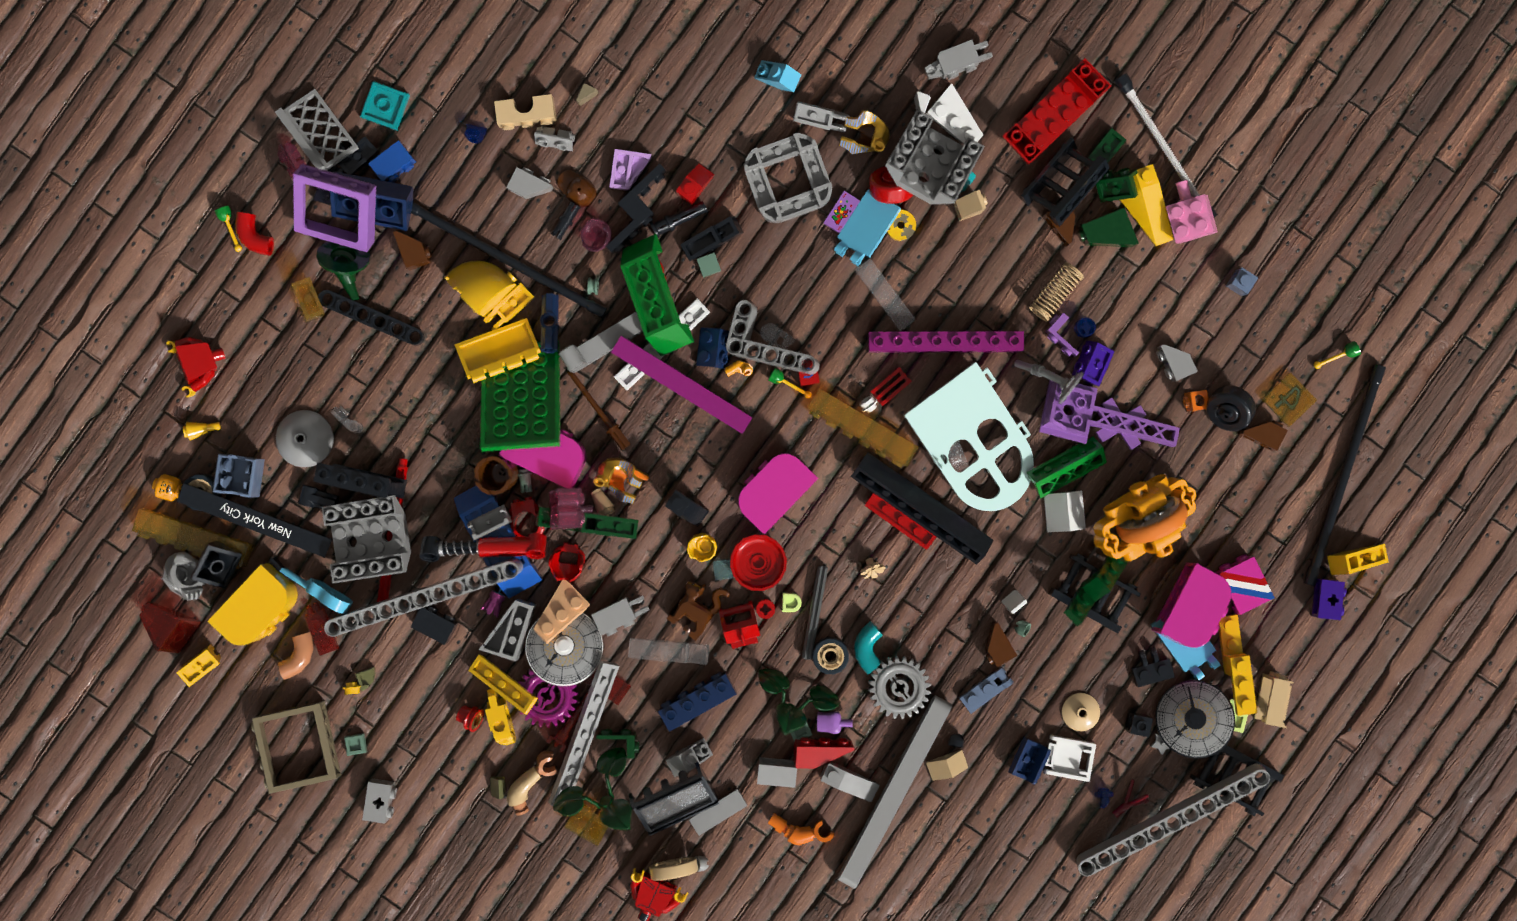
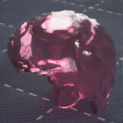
M592 218L587 221L580 232L582 245L589 251L598 252L603 250L611 241L610 227L599 218Z

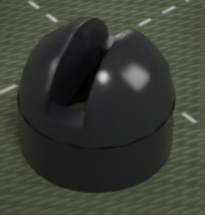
M953 733L949 738L948 745L963 748V736Z

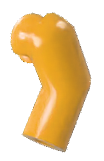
M740 360L724 368L728 377L736 372L745 376H750L753 372L752 366L749 363Z

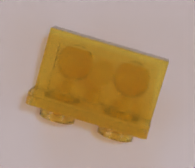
M584 804L578 814L570 816L564 828L598 846L608 827L601 822L600 813L597 815L591 812L592 809Z

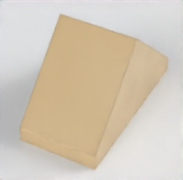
M962 749L926 762L932 781L953 778L968 768Z

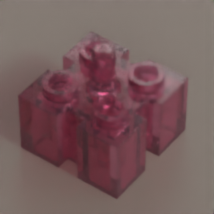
M558 488L549 491V507H551L550 530L582 528V524L585 523L584 513H592L593 506L583 505L585 498L581 488Z

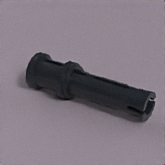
M701 201L672 216L665 215L663 219L655 223L650 222V226L654 234H657L659 238L661 234L668 231L672 232L676 226L708 211L704 202ZM692 211H695L694 213H692V214H690V215H687V216L681 218L682 216H684V215H686V214H688V213H690V212H692Z

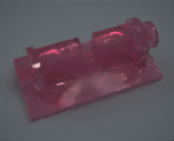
M288 142L284 147L282 144H279L278 157L282 163L285 162L288 167L287 171L293 179V174L299 166L307 164L303 159L296 162V159L300 158L301 155L294 144Z

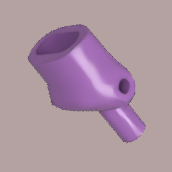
M818 712L817 732L838 734L841 731V727H853V720L842 719L839 712Z

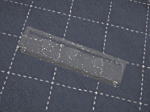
M871 258L855 269V272L899 331H902L916 320Z

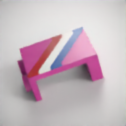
M1241 555L1236 558V562L1223 564L1218 567V571L1214 572L1229 583L1231 599L1234 603L1231 607L1235 614L1241 615L1275 598L1254 556Z

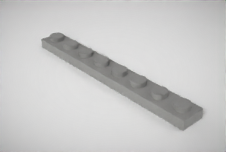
M600 660L548 801L551 806L554 805L555 799L564 789L576 786L619 669V665L616 663Z

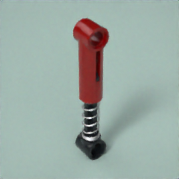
M531 533L527 537L479 538V541L477 540L476 542H470V540L469 542H463L461 540V542L453 541V543H447V541H441L440 538L435 536H425L421 542L420 558L427 562H435L439 560V557L446 554L449 556L452 554L457 556L464 554L466 556L467 554L475 555L478 553L480 557L527 556L532 559H541L545 557L547 537L541 533Z

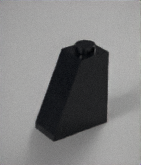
M679 489L675 490L665 504V507L697 527L709 512Z

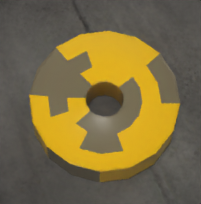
M901 210L887 231L889 237L896 241L909 239L916 230L914 216L906 210ZM899 222H902L904 224V228H898L897 224Z

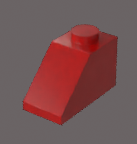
M698 164L685 177L677 188L676 194L693 206L715 174L701 164Z

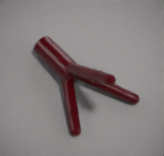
M1134 779L1130 782L1124 803L1112 812L1116 818L1130 807L1149 802L1146 799L1149 797L1148 794L1129 802L1135 783Z

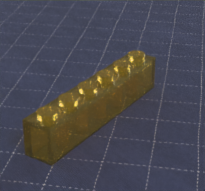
M820 388L807 408L810 410L809 414L817 419L820 417L827 420L825 424L833 429L836 427L843 430L842 434L850 439L853 436L859 439L858 443L867 449L869 446L876 449L875 453L882 458L890 457L893 459L891 463L899 468L902 466L907 467L919 448Z
M146 508L138 510L132 531L138 533L137 536L149 539L151 537L156 539L155 542L167 545L169 543L174 545V548L177 550L185 551L187 549L193 551L192 554L201 557L208 543L219 541L242 554L236 569L247 567L254 544Z

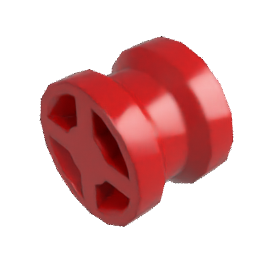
M761 599L756 605V612L762 619L771 618L775 613V605L769 599Z

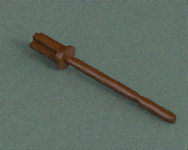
M567 371L568 375L609 428L606 434L612 437L621 451L631 445L619 429V424L613 425L576 374Z

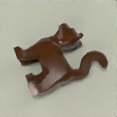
M688 581L685 584V596L679 601L676 612L669 614L667 620L675 624L683 616L689 618L691 623L686 624L683 630L689 632L688 636L696 641L704 632L706 624L719 612L721 608L719 596L730 597L727 589L717 588L711 598L713 607L708 608L696 601L703 594L706 584L700 585L697 582Z

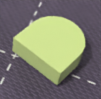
M783 592L782 612H796L801 607L800 597L796 593Z

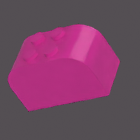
M560 429V446L501 450L499 454L500 457L567 489L574 488L587 459L584 446L578 440L572 438V433Z
M781 454L774 457L769 463L765 460L758 468L760 472L756 476L752 474L744 482L746 486L739 496L740 510L763 534L818 480L793 455Z
M1186 562L1156 620L1157 622L1161 619L1164 622L1162 629L1152 627L1151 630L1177 644L1197 648L1205 645L1212 635L1217 633L1220 627L1218 623L1228 612L1229 608L1227 606L1231 600L1229 583L1220 575L1197 563Z

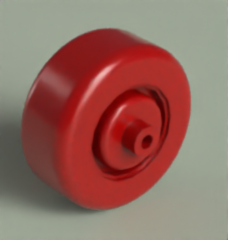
M886 166L878 168L870 175V194L879 202L896 204L907 201L913 196V194L896 185Z

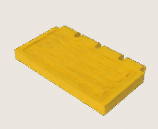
M527 318L454 344L468 379L472 378L473 383L487 379L485 376L487 372L490 377L505 372L503 366H507L508 370L522 366V359H525L526 363L538 360V353H541Z

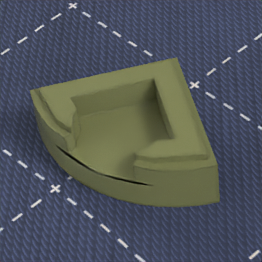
M375 667L355 673L358 684L361 686V691H364L373 683L376 675Z

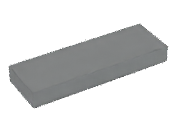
M738 788L719 799L718 805L689 818L690 823L699 836L748 806Z

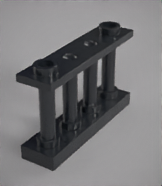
M1071 137L1062 144L1057 154L1034 181L1023 190L1021 195L1025 205L1029 206L1034 200L1051 211L1049 215L1053 223L1059 227L1110 168L1106 158L1101 155L1093 161L1076 151L1078 148ZM1070 157H1073L1089 168L1080 176L1064 166V164ZM1058 171L1076 182L1070 190L1051 180ZM1047 186L1064 198L1059 204L1055 205L1039 195V193Z
M1078 553L1076 556L1070 554L1069 558L1075 562L1061 587H1058L1057 590L1051 588L1048 593L1066 605L1072 599L1067 596L1069 593L1067 591L1081 566L1091 570L1089 577L1099 570L1086 562L1087 558ZM1117 580L1115 584L1125 589L1111 616L1108 615L1105 618L1100 615L1101 609L1111 593L1110 591L1096 601L1087 617L1119 634L1122 627L1117 624L1118 617L1130 596L1133 594L1140 597L1141 593L1136 591L1138 587L1129 582L1125 585Z
M1228 745L1209 757L1199 778L1193 774L1190 775V778L1194 780L1193 784L1199 788L1204 789L1205 787L1212 786L1206 780L1219 755H1222L1223 752L1229 755V762L1218 782L1231 776L1236 764H1239L1240 761L1247 764L1245 768L1253 764L1262 765L1269 773V783L1256 791L1250 804L1240 799L1235 801L1244 806V811L1253 816L1256 813L1261 816L1264 815V812L1257 808L1270 782H1273L1274 779L1281 782L1284 777L1283 774ZM1245 781L1239 782L1237 787L1244 786ZM1222 791L1220 794L1225 796L1227 792Z

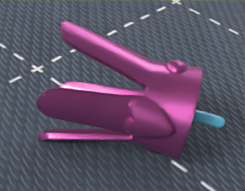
M500 588L499 592L492 590L489 594L490 597L480 610H487V614H491L494 609V615L498 618L501 603L505 598L504 595L500 594L502 589Z

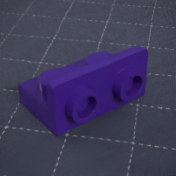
M1087 340L1082 347V352L1074 366L1072 375L1075 376L1083 372L1084 374L1081 379L1095 386H1100L1115 351L1098 342Z

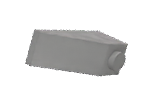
M833 761L825 764L820 775V781L869 802H872L880 784Z

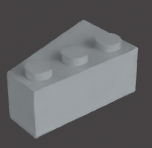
M519 598L516 599L479 650L517 661L520 657L537 604Z

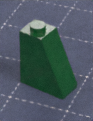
M1125 208L1079 226V231H1077L1080 241L1088 246L1133 247L1139 244Z

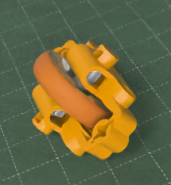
M1160 474L1146 482L1142 481L1131 485L1128 493L1103 508L1106 517L1094 524V544L1102 549L1106 556L1115 559L1123 557L1125 561L1135 560L1145 553L1156 554L1157 557H1165L1173 552L1171 544L1181 538L1180 531L1186 528V518L1196 510L1194 502L1196 491L1188 487L1187 482L1183 479L1175 477L1167 479L1165 474ZM1113 526H1116L1117 534L1122 539L1120 542L1117 536L1110 533L1109 529Z

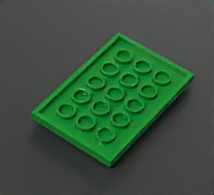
M559 341L558 352L538 353L539 359L530 363H526L525 359H522L523 365L508 370L507 366H503L505 372L490 377L488 372L485 373L487 379L482 380L481 451L560 446ZM537 342L541 351V342Z

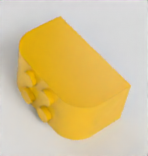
M270 563L261 564L207 622L232 644L246 645L261 640L267 635L270 636L277 629V623L283 622L289 617V611L297 601V588L292 580L277 571Z

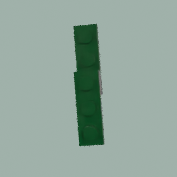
M538 507L535 526L636 539L639 520Z
M1107 556L1099 570L1081 583L1063 613L1076 626L1080 625L1093 604L1112 590L1128 561H1125L1123 557L1115 559Z

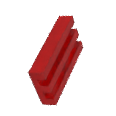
M899 367L870 393L881 406H884L912 381ZM899 373L901 375L884 391L877 395L876 391H878L882 386H884L896 374ZM902 379L906 381L892 394H890L885 400L882 401L881 397L884 396L895 385H897Z

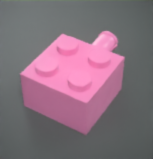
M1188 180L1176 183L1180 200L1178 203L1166 206L1175 242L1181 244L1217 233L1208 195L1191 196Z

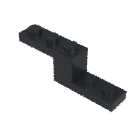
M661 164L657 165L618 202V205L633 221L606 246L612 254L621 252L626 246L624 244L629 239L633 240L640 233L638 230L643 225L647 227L653 221V212L640 197H645L652 190L650 187L655 182L659 184L665 178L664 174L666 171Z

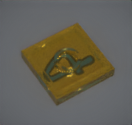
M1288 373L1261 399L1287 427H1290L1317 401L1292 373Z

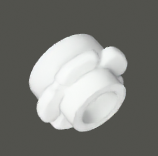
M872 396L863 399L859 404L862 408L861 411H867V413L873 411L877 407V399H874Z

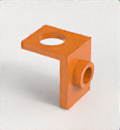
M1207 390L1184 393L1183 405L1186 408V412L1206 409L1209 400ZM1196 395H1201L1204 398L1203 405L1196 406Z

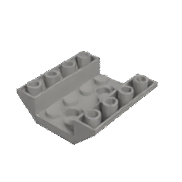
M917 109L885 166L896 185L929 204H954L985 146L969 137L964 145L953 141L930 128L934 118L921 113ZM934 149L939 150L942 155L936 154ZM919 176L924 177L927 182H922Z
M395 495L388 496L387 498L380 497L322 507L324 526H331L336 563L330 564L332 583L404 573L407 571L411 549L406 514ZM388 530L393 535L391 541H387L385 538V533ZM352 536L357 540V544L354 547L349 543Z

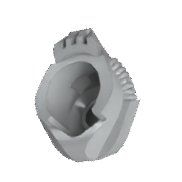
M177 552L171 555L165 562L161 579L169 587V590L187 601L199 599L203 591L202 585H205V583L190 579L198 563L195 557L186 552Z

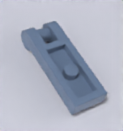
M1003 667L992 672L959 697L970 714L1014 683L1010 677H1007ZM998 677L1002 681L999 685L994 682Z

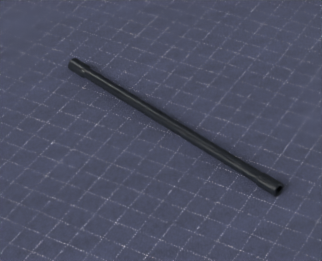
M413 202L411 214L423 218L581 305L600 318H603L607 308L580 295Z
M1375 364L1373 367L1369 386L1321 534L1305 576V584L1316 585L1320 566L1369 415L1386 367Z

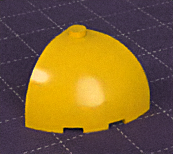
M485 261L462 263L453 268L444 277L448 280L447 282L450 286L461 294L460 297L477 314L483 317L492 312L493 308L518 286L515 283L517 279L510 272L506 274L498 266Z

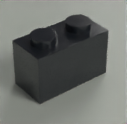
M433 605L420 608L411 628L446 645L458 625V622L454 621L455 617L447 613L443 615L437 612L439 609Z

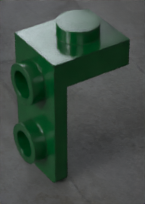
M602 729L596 735V739H627V759H635L636 753H639L640 743L636 741V732H631V729H621L620 732H612V729Z

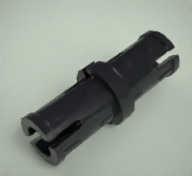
M571 201L563 215L559 216V222L550 233L556 236L560 230L557 236L560 240H562L569 225L572 226V220L581 208L576 205L573 211H571L575 205Z

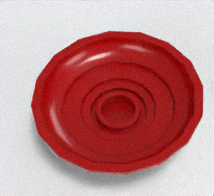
M754 534L743 538L735 546L731 554L730 568L734 578L741 586L751 591H764L773 588L782 580L786 571L787 558L783 547L775 539L766 535Z

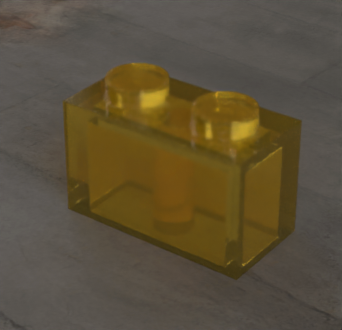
M310 277L292 283L290 288L304 322L323 317L325 312Z

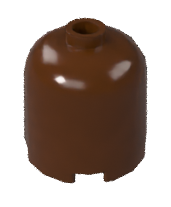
M499 455L483 458L474 469L475 484L480 491L489 495L503 493L515 485L519 473L517 465Z

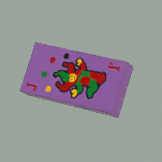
M844 191L823 224L840 233L860 200Z

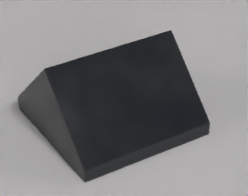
M219 541L208 543L190 579L226 589L242 554Z

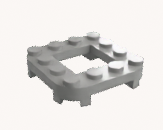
M795 133L793 136L766 146L756 147L746 157L744 164L745 174L759 213L766 221L781 223L820 209L830 200L832 183L829 180L818 145L811 137ZM800 155L812 190L776 202L764 168Z

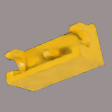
M212 644L182 665L176 672L188 687L220 664L221 655L214 653L215 647Z

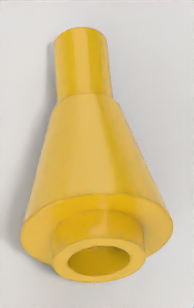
M186 422V426H183V433L185 438L188 437L191 441L209 431L220 430L221 426L220 422L210 424Z

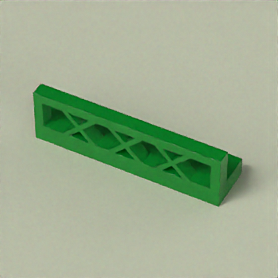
M1093 436L1087 439L1086 444L1080 443L1028 471L1027 475L1035 485L1037 494L1041 499L1106 464L1107 460L1103 446ZM1100 456L1099 460L1092 462L1094 457ZM1083 465L1080 470L1075 471L1078 466ZM1066 474L1062 480H1058L1061 475ZM1049 483L1047 488L1041 489L1042 485Z

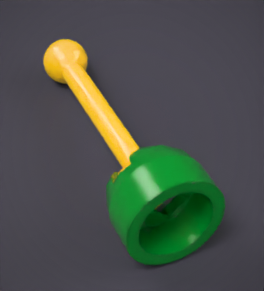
M224 206L216 209L214 212L217 218L224 221L235 244V251L240 252L242 246L238 244L229 222L232 216L230 207Z
M1352 341L1344 347V352L1321 362L1316 361L1313 366L1319 369L1321 365L1344 355L1351 358L1361 355L1360 348L1355 341Z
M776 367L768 378V381L774 384L785 383L804 394L805 398L812 396L810 391H805L785 380L783 372Z

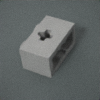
M374 778L368 782L362 820L385 824L393 817L394 807H392V799H395L397 788H394L395 782ZM381 798V801L384 803L380 805V801L377 799Z

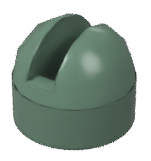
M1019 620L1016 623L1019 626L1014 627L1015 632L1025 637L1030 631L1031 624L1027 621Z

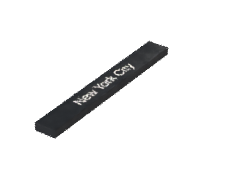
M187 483L183 484L177 499L179 503L322 557H326L333 540Z

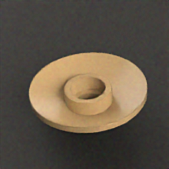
M1075 693L1069 696L1063 703L1062 718L1071 729L1086 731L1094 727L1098 722L1100 707L1092 696L1086 693ZM1081 710H1085L1084 716L1079 715Z

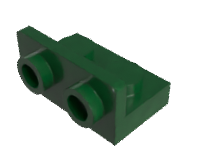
M1123 168L1118 172L1108 170L1096 184L1100 201L1107 202L1135 198L1138 195L1134 176L1138 173L1137 169Z

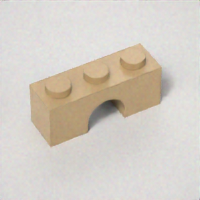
M552 94L533 96V107L527 113L517 111L514 99L494 101L497 125L503 128V130H512L514 126L521 125L522 128H529L537 123L551 125L553 121H557Z

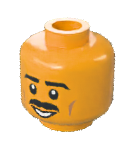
M163 474L158 479L155 478L152 489H154L156 497L172 502L176 498L178 499L183 484H181L179 478Z

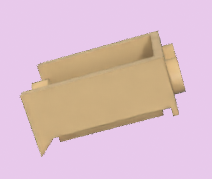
M1270 671L1269 674H1262L1256 704L1257 713L1254 714L1255 719L1261 720L1264 724L1286 728L1283 720L1285 721L1292 688L1290 683H1294L1287 679L1288 676Z

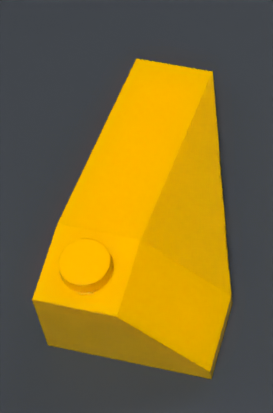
M1152 164L1140 168L1134 176L1138 195L1135 198L1119 201L1121 204H1124L1132 218H1135L1139 223L1141 229L1151 242L1158 246L1174 240L1154 166Z

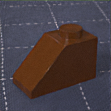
M1048 211L1042 218L1064 246H1068L1073 238L1075 214L1072 212L1059 227L1053 223L1049 215L1051 211Z
M398 231L393 232L406 269L413 270L431 263L430 257H432L429 246H425V244Z
M1272 420V422H1264L1240 430L1238 435L1270 451H1278L1288 430L1282 428L1283 424Z
M997 621L992 622L985 648L988 654L985 656L991 665L995 664L996 667H999L1015 658L1017 654Z

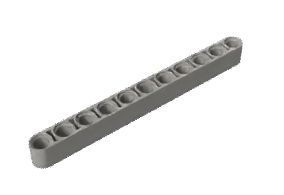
M511 558L347 612L346 614L335 616L325 623L324 631L331 637L338 636L512 579L521 573L523 563L518 558ZM509 564L515 566V572L509 570ZM491 570L497 572V578L492 577ZM473 576L479 578L480 584H476L473 581ZM455 582H459L462 585V590L456 588ZM438 587L443 589L444 596L438 593ZM420 593L426 596V601L420 598ZM403 599L408 601L409 607L404 606ZM385 605L391 608V613L386 611ZM368 611L373 613V618L369 617ZM351 617L355 618L356 624L351 622ZM333 622L338 625V630L334 628Z
M936 695L933 696L848 855L837 880L854 889L859 884L952 708L951 703Z
M1253 764L1079 854L1076 858L1079 872L1083 876H1091L1264 787L1270 781L1269 773L1262 765ZM1258 772H1263L1260 778H1255ZM1245 781L1244 786L1237 787L1239 782ZM1228 790L1225 796H1220L1222 791ZM1204 800H1211L1208 805H1202ZM1187 809H1193L1192 813L1185 814ZM1171 817L1176 818V820L1173 823L1167 822L1168 819ZM1154 826L1159 827L1158 830L1155 832L1150 831V829ZM1137 835L1142 836L1141 839L1137 841L1133 840V838ZM1119 844L1124 845V847L1120 850L1115 849L1116 846ZM1101 853L1107 854L1105 858H1099ZM1084 862L1090 863L1088 867L1081 866Z

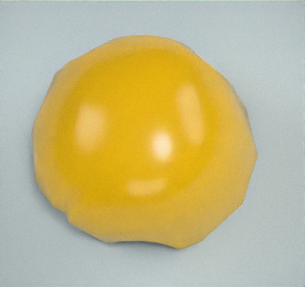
M706 533L695 534L687 545L689 557L699 562L712 559L717 551L715 539Z

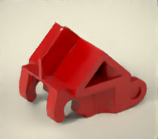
M752 600L748 601L747 604L724 610L720 608L719 615L726 643H731L732 650L749 644L759 643L757 636H760ZM747 611L751 613V617L745 620L726 623L725 617Z

